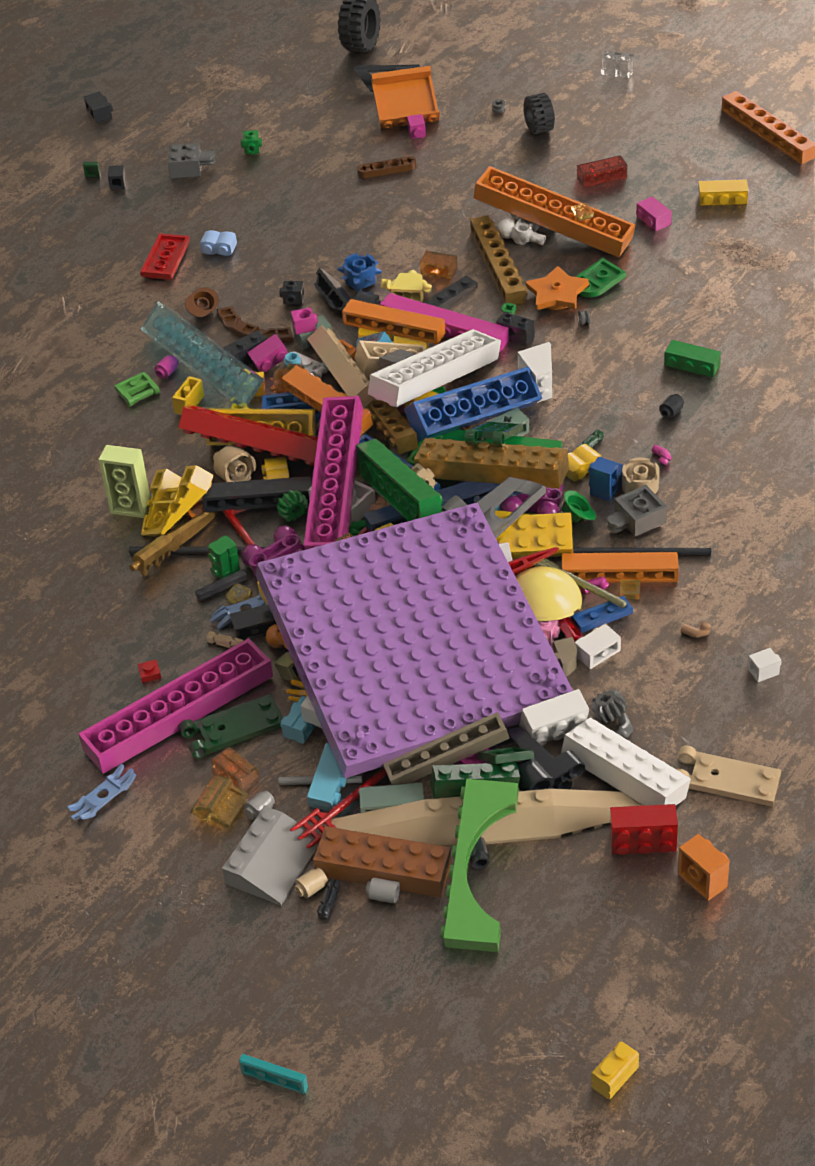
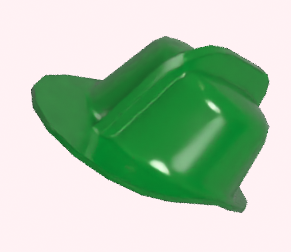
M575 491L565 492L562 511L563 513H571L572 522H578L582 519H596L595 512L583 495Z

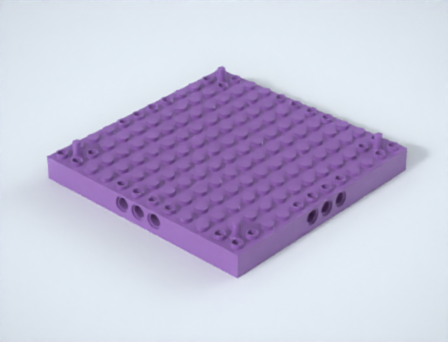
M478 502L257 563V580L344 778L382 767L384 763L496 712L499 713L505 728L520 724L523 708L573 691Z

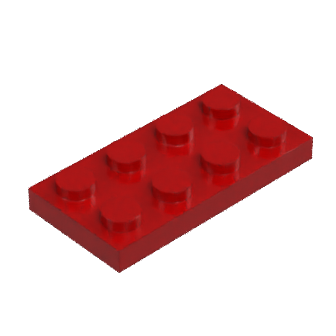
M159 233L140 271L141 277L172 280L190 243V236Z

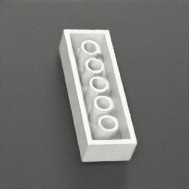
M589 718L565 734L561 754L568 750L573 751L585 764L586 770L640 804L678 805L686 799L691 778L606 728L596 720Z

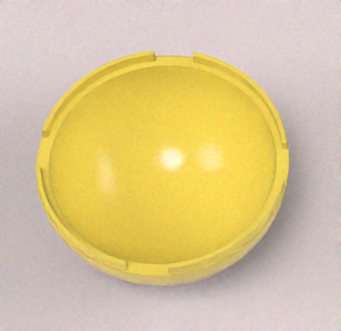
M538 566L526 569L515 576L537 621L563 619L574 615L575 610L581 609V592L576 582L567 573L553 567Z

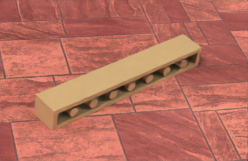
M321 325L307 340L347 396H359L364 409L375 399L373 396L368 395V378L357 366V363L352 359L330 328L326 330Z

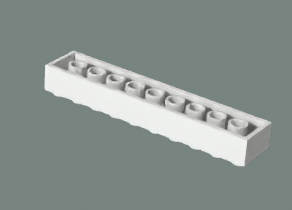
M472 329L370 374L368 395L373 396L376 400L387 402L390 406L398 407L498 360L501 340Z

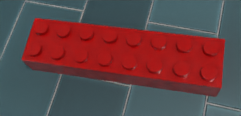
M194 405L183 407L178 428L183 429L184 433H200V437L211 439V437H216L219 442H236L235 445L238 447L246 448V446H251L254 451L263 452V450H267L274 456L287 455V459L293 461L302 459L305 460L306 464L315 465L318 437Z

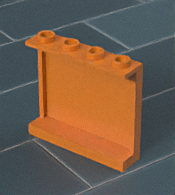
M430 66L371 74L380 128L388 129L394 126L408 125L407 116L422 114L424 122L439 120L440 111L437 107Z

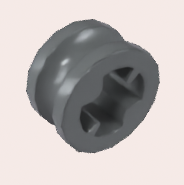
M497 99L492 102L493 112L502 113L506 110L504 100Z
M585 309L584 312L580 310L578 316L581 326L584 323L590 324L588 309Z

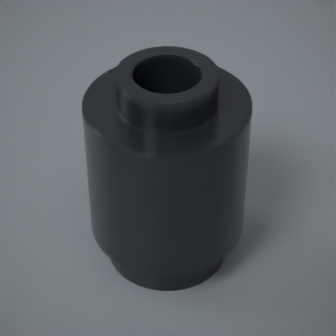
M679 394L670 395L659 406L661 415L667 419H672L683 408L684 399Z
M483 837L478 839L469 858V863L475 869L484 868L489 864L490 855Z

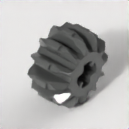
M610 689L607 692L604 690L602 694H597V697L592 699V712L599 721H604L605 723L609 720L614 721L616 718H621V714L626 712V700L619 690L614 691Z

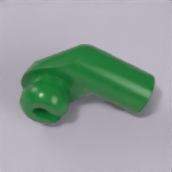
M365 520L352 522L349 527V538L357 536L366 527Z

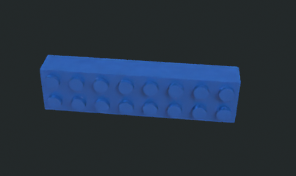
M528 366L415 401L406 407L404 411L411 427L416 432L417 442H421L425 438H433L498 417L515 408L520 410L533 406L543 398Z

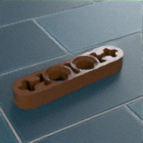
M407 156L362 164L357 167L358 177L364 179L414 170L416 168L415 157Z

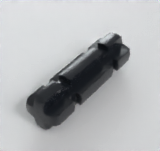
M330 879L326 886L328 888L325 889L320 902L321 905L317 909L318 917L324 919L329 917L330 909H332L337 896L336 893L340 888L338 880Z

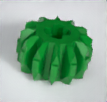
M289 490L288 494L283 493L284 496L278 498L279 503L276 505L279 515L288 522L291 520L295 522L298 517L302 519L301 515L307 513L306 509L309 507L307 498L297 490Z

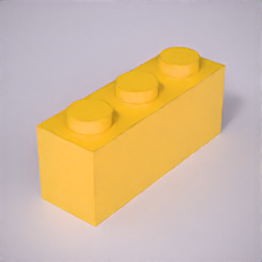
M747 180L699 181V205L747 204Z

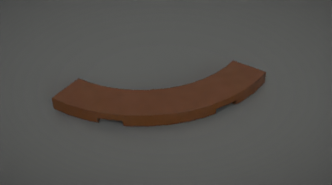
M233 306L217 309V315L221 323L230 332L241 338L258 330L267 339L276 334L282 343L294 342L290 327L268 328V330L259 329V326L243 322L236 314Z

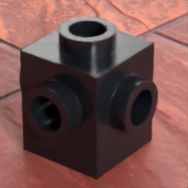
M290 280L283 282V287L279 291L280 298H283V304L303 305L305 297L303 281Z

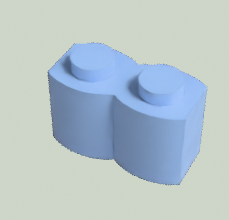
M213 230L206 231L200 241L201 252L210 255L216 253L222 256L232 255L237 244L236 234L228 231L221 233Z

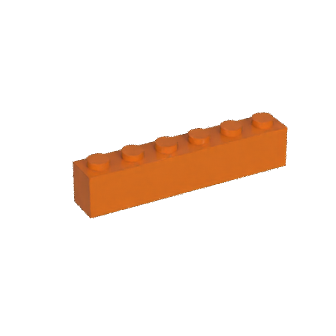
M353 299L349 300L342 311L344 325L377 332L385 331L386 334L437 345L445 334V319Z
M297 365L282 377L285 390L320 413L322 412L323 398L346 397L342 392H337L331 385H326L319 377H314L305 368L302 369ZM366 408L363 409L360 436L374 425L372 414Z
M562 553V570L568 571L585 581L604 577L608 583L678 582V553Z

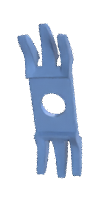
M259 593L258 596L237 604L221 606L211 615L210 621L214 623L222 619L217 625V629L220 630L231 623L230 614L241 611V607L250 606L254 608L267 603L260 597Z
M121 763L113 774L107 776L106 780L87 796L83 795L77 803L67 806L70 811L80 810L72 815L71 818L76 820L94 817L101 807L121 791H126L136 777V774L133 773L134 770L132 768L119 778L124 769V765ZM100 791H107L109 793L105 798L97 797Z

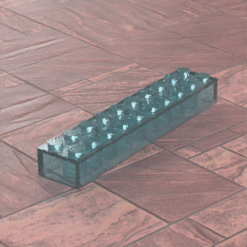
M159 301L140 329L230 401L243 408L249 405L265 380L172 308Z

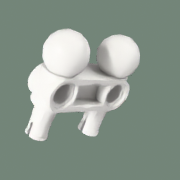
M513 214L510 215L517 221L516 223L512 219L507 218L498 223L497 230H499L500 236L504 239L512 238L515 243L520 245L527 244L530 241L541 245L545 243L546 235L536 233L540 227L538 224Z

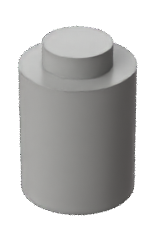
M372 878L371 881L367 882L366 894L369 895V899L396 904L400 891L399 882Z

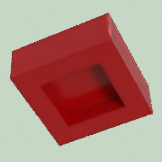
M157 659L137 664L142 683L161 679Z

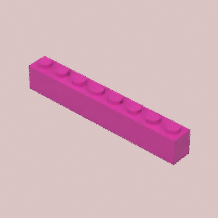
M389 293L380 303L381 306L445 319L444 336L448 338H454L474 329L501 340L499 353L509 341V328L392 293Z

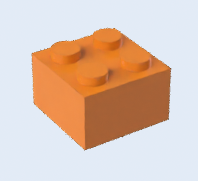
M698 833L679 847L678 875L709 901L728 887L730 860L726 854L718 851L708 839L703 838Z

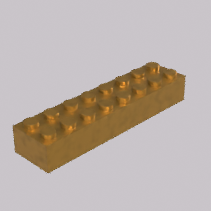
M425 438L414 457L415 465L419 463L424 469L429 468L435 475L434 479L501 484L509 477L539 483L546 488L560 489L569 469L568 450L558 447L507 445L505 443L502 447L493 446L492 443L477 442L475 445L452 439Z

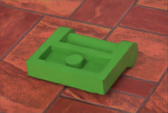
M145 372L114 385L115 391L126 401L128 407L153 394L157 395L160 393L158 385Z

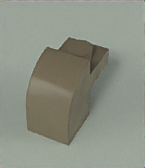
M573 637L553 641L554 654L565 676L570 675L577 666V647Z

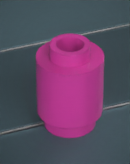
M173 355L165 356L154 367L156 376L167 379L178 368L179 362Z

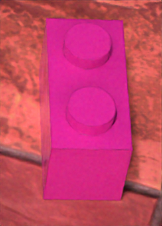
M651 196L637 203L636 216L653 230L658 231L671 225L672 211Z
M274 334L247 353L258 370L265 373L282 362L288 351L278 336Z

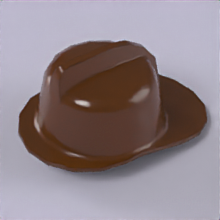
M208 287L197 289L185 300L187 311L196 317L208 315L219 304L218 294Z

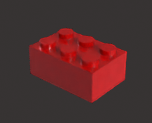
M676 805L610 807L609 834L611 853L625 855L677 851L678 820Z

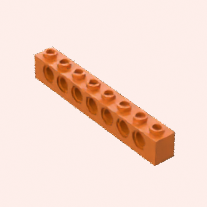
M734 91L722 97L721 110L800 164L815 158V143L739 92Z

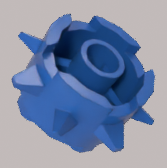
M358 253L346 257L343 266L337 269L344 273V276L340 279H344L345 283L354 288L355 291H361L363 288L376 284V275L382 273V270L376 268L379 261L375 262L373 256L369 254L358 256Z

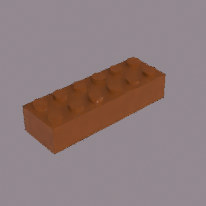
M328 826L324 828L313 859L314 868H320L327 878L366 885L372 878L391 880L400 883V891L440 898L442 897L452 863L450 847Z

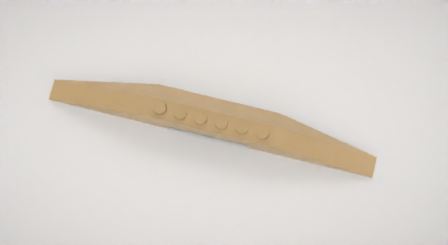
M568 789L519 791L516 813L495 822L481 837L484 838L486 844L554 839L561 837V834L569 832L575 834L582 832V829L593 826L594 829L602 827V824L610 822V807L643 805L623 792ZM460 796L419 800L331 819V823L340 829L453 847V845H457L458 838H455L456 825H460L461 819H458V808L463 806V799Z

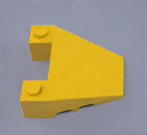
M197 465L186 466L182 477L168 469L156 470L149 490L152 492L151 500L147 501L149 512L148 515L144 516L141 535H164L207 493L211 487L213 475Z

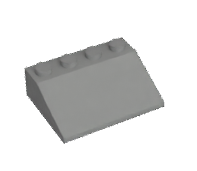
M264 806L222 867L225 884L282 906L295 886V880L301 877L314 857L319 842L313 847L306 848L315 838L310 834L306 838L298 840V837L306 829L301 826L299 829L291 832L290 829L298 822L283 812Z

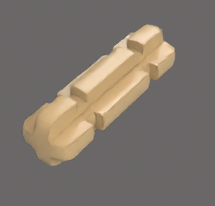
M209 631L206 636L207 642L212 644L216 642V645L228 648L243 642L242 639H234L232 636L220 633L217 635L216 632Z

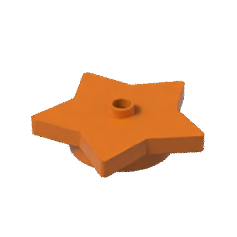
M559 266L546 277L526 281L527 289L537 296L536 310L544 308L551 310L576 309L577 295L589 286V279L571 277Z

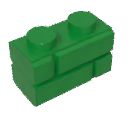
M224 535L218 541L209 544L210 553L208 558L212 563L210 571L214 577L222 579L240 571L237 547L233 540Z

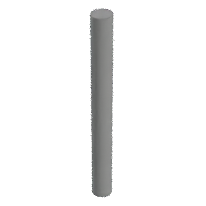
M362 775L347 777L346 784L362 783ZM314 776L279 777V785L312 784Z

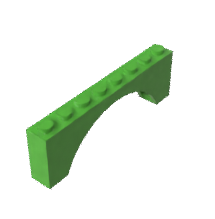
M466 779L465 787L462 786L461 788L463 806L458 808V819L461 820L460 825H456L455 838H458L457 845H453L452 858H455L454 865H450L449 871L452 883L447 885L446 892L449 904L444 906L443 917L446 918V925L441 926L440 938L444 939L445 947L489 952L499 951L500 922L489 916L474 899L467 882V867L471 852L481 835L498 820L516 813L519 795L518 783Z

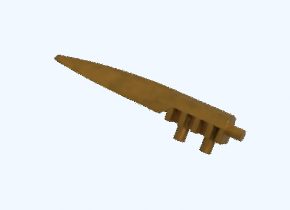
M221 511L203 512L167 535L162 534L134 554L132 558L133 563L129 565L130 570L133 572L138 570L143 576L148 575V570L152 568V564L157 567L160 566L165 555L168 557L171 551L175 552L180 549V545L198 533Z

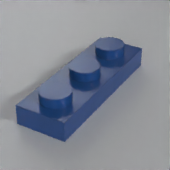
M621 596L619 598L627 603L624 608L608 601L572 615V620L582 633L633 614V607L625 596Z

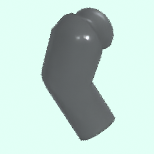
M622 714L621 718H618L621 726L615 733L623 738H628L633 733V726L627 714Z

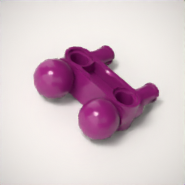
M562 483L560 489L546 488V493L526 511L537 512V514L560 513L564 484ZM522 493L506 498L501 503V511L513 512L530 495Z
M289 526L279 527L273 535L274 543L264 549L254 544L248 545L243 549L241 560L244 565L252 569L255 577L257 563L305 550L304 545L293 528Z

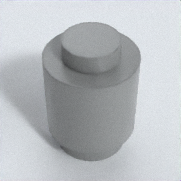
M265 790L258 792L244 804L245 815L249 819L255 820L264 806L273 808L275 803L274 797Z

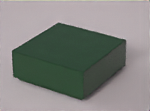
M83 162L85 177L100 178L99 162Z

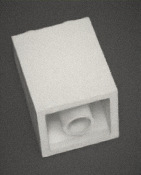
M547 342L519 351L518 369L529 366L543 398L538 402L552 398L551 343Z

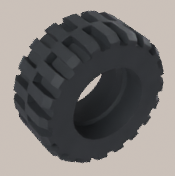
M343 0L338 14L340 43L348 51L369 52L375 47L377 38H379L381 18L377 1Z

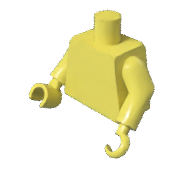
M410 270L408 273H399L393 281L381 279L380 288H385L392 294L423 302V292L429 294L432 287L426 280H422V275L417 274L415 270Z

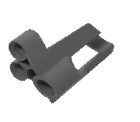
M509 477L480 499L478 504L495 538L546 493V487L529 480ZM514 491L530 495L507 518L502 519L496 516L495 508ZM455 495L442 506V511L445 512L463 507L467 504L459 496Z

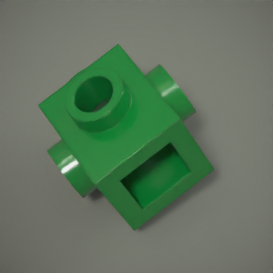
M258 130L243 131V139H240L241 148H244V154L260 153L262 137L259 138Z

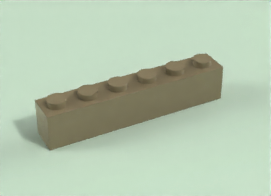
M496 712L392 759L383 765L392 785L409 784L431 774L432 767L435 765H451L509 739V735L499 713Z

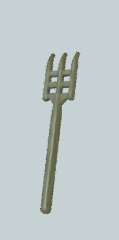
M547 559L535 564L536 566L557 568L567 573L578 586L621 608L626 607L627 603L625 600L568 571L562 570L561 566Z

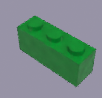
M671 340L664 352L665 366L709 377H714L721 363V351L676 340Z

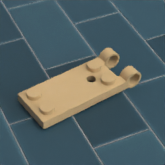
M688 745L680 748L678 760L684 764L695 765L692 775H689L683 769H676L691 778L688 789L773 807L781 777V769L697 752Z

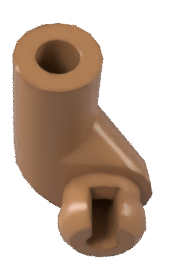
M702 622L700 627L695 628L684 623L681 627V633L694 638L706 636L711 632V625L708 622Z

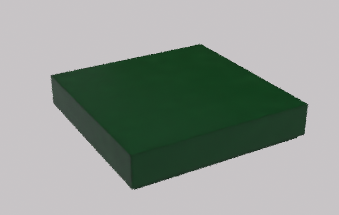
M508 747L477 753L478 760L494 764L534 759V752L532 750L519 747Z

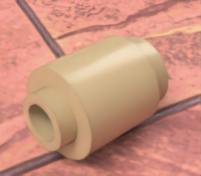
M320 868L311 869L295 880L296 885L294 889L300 897L309 898L322 889L328 880Z

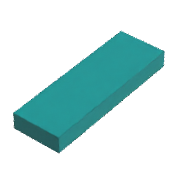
M242 1054L239 1059L242 1074L301 1094H305L308 1089L305 1074Z

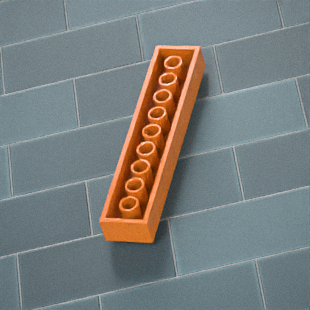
M491 166L487 168L475 184L474 199L611 255L620 257L632 240L636 224Z

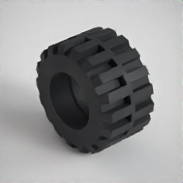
M539 93L525 97L523 111L530 132L538 134L553 130L555 114L546 93Z

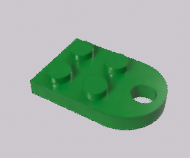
M602 258L576 276L589 279V286L581 291L579 295L583 297L599 296L626 277V272Z

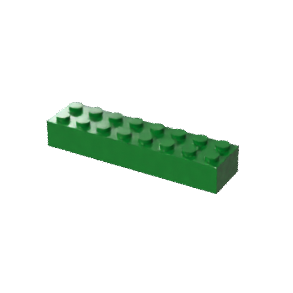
M373 439L356 445L360 477L407 521L443 512L441 494L436 492L431 485H428L423 478H420L415 471H412L407 464H404L399 457H396L391 450H388L384 444L380 443L377 439Z

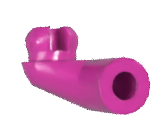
M656 444L653 446L651 452L660 456L659 462L661 464L667 465L672 459L669 451Z
M604 577L587 581L595 586H599L603 590L609 586ZM579 587V590L583 595H586L588 592H590L582 587Z

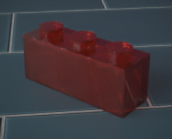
M621 155L577 165V179L583 188L626 179L628 165Z

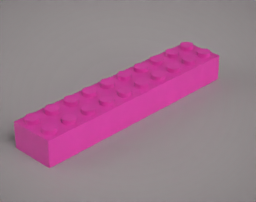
M359 396L323 398L304 539L305 550L348 538L358 458L356 445L360 441L363 407Z
M248 638L78 733L82 750L104 774L179 731L178 726L182 721L187 719L192 721L198 720L272 678L271 660Z

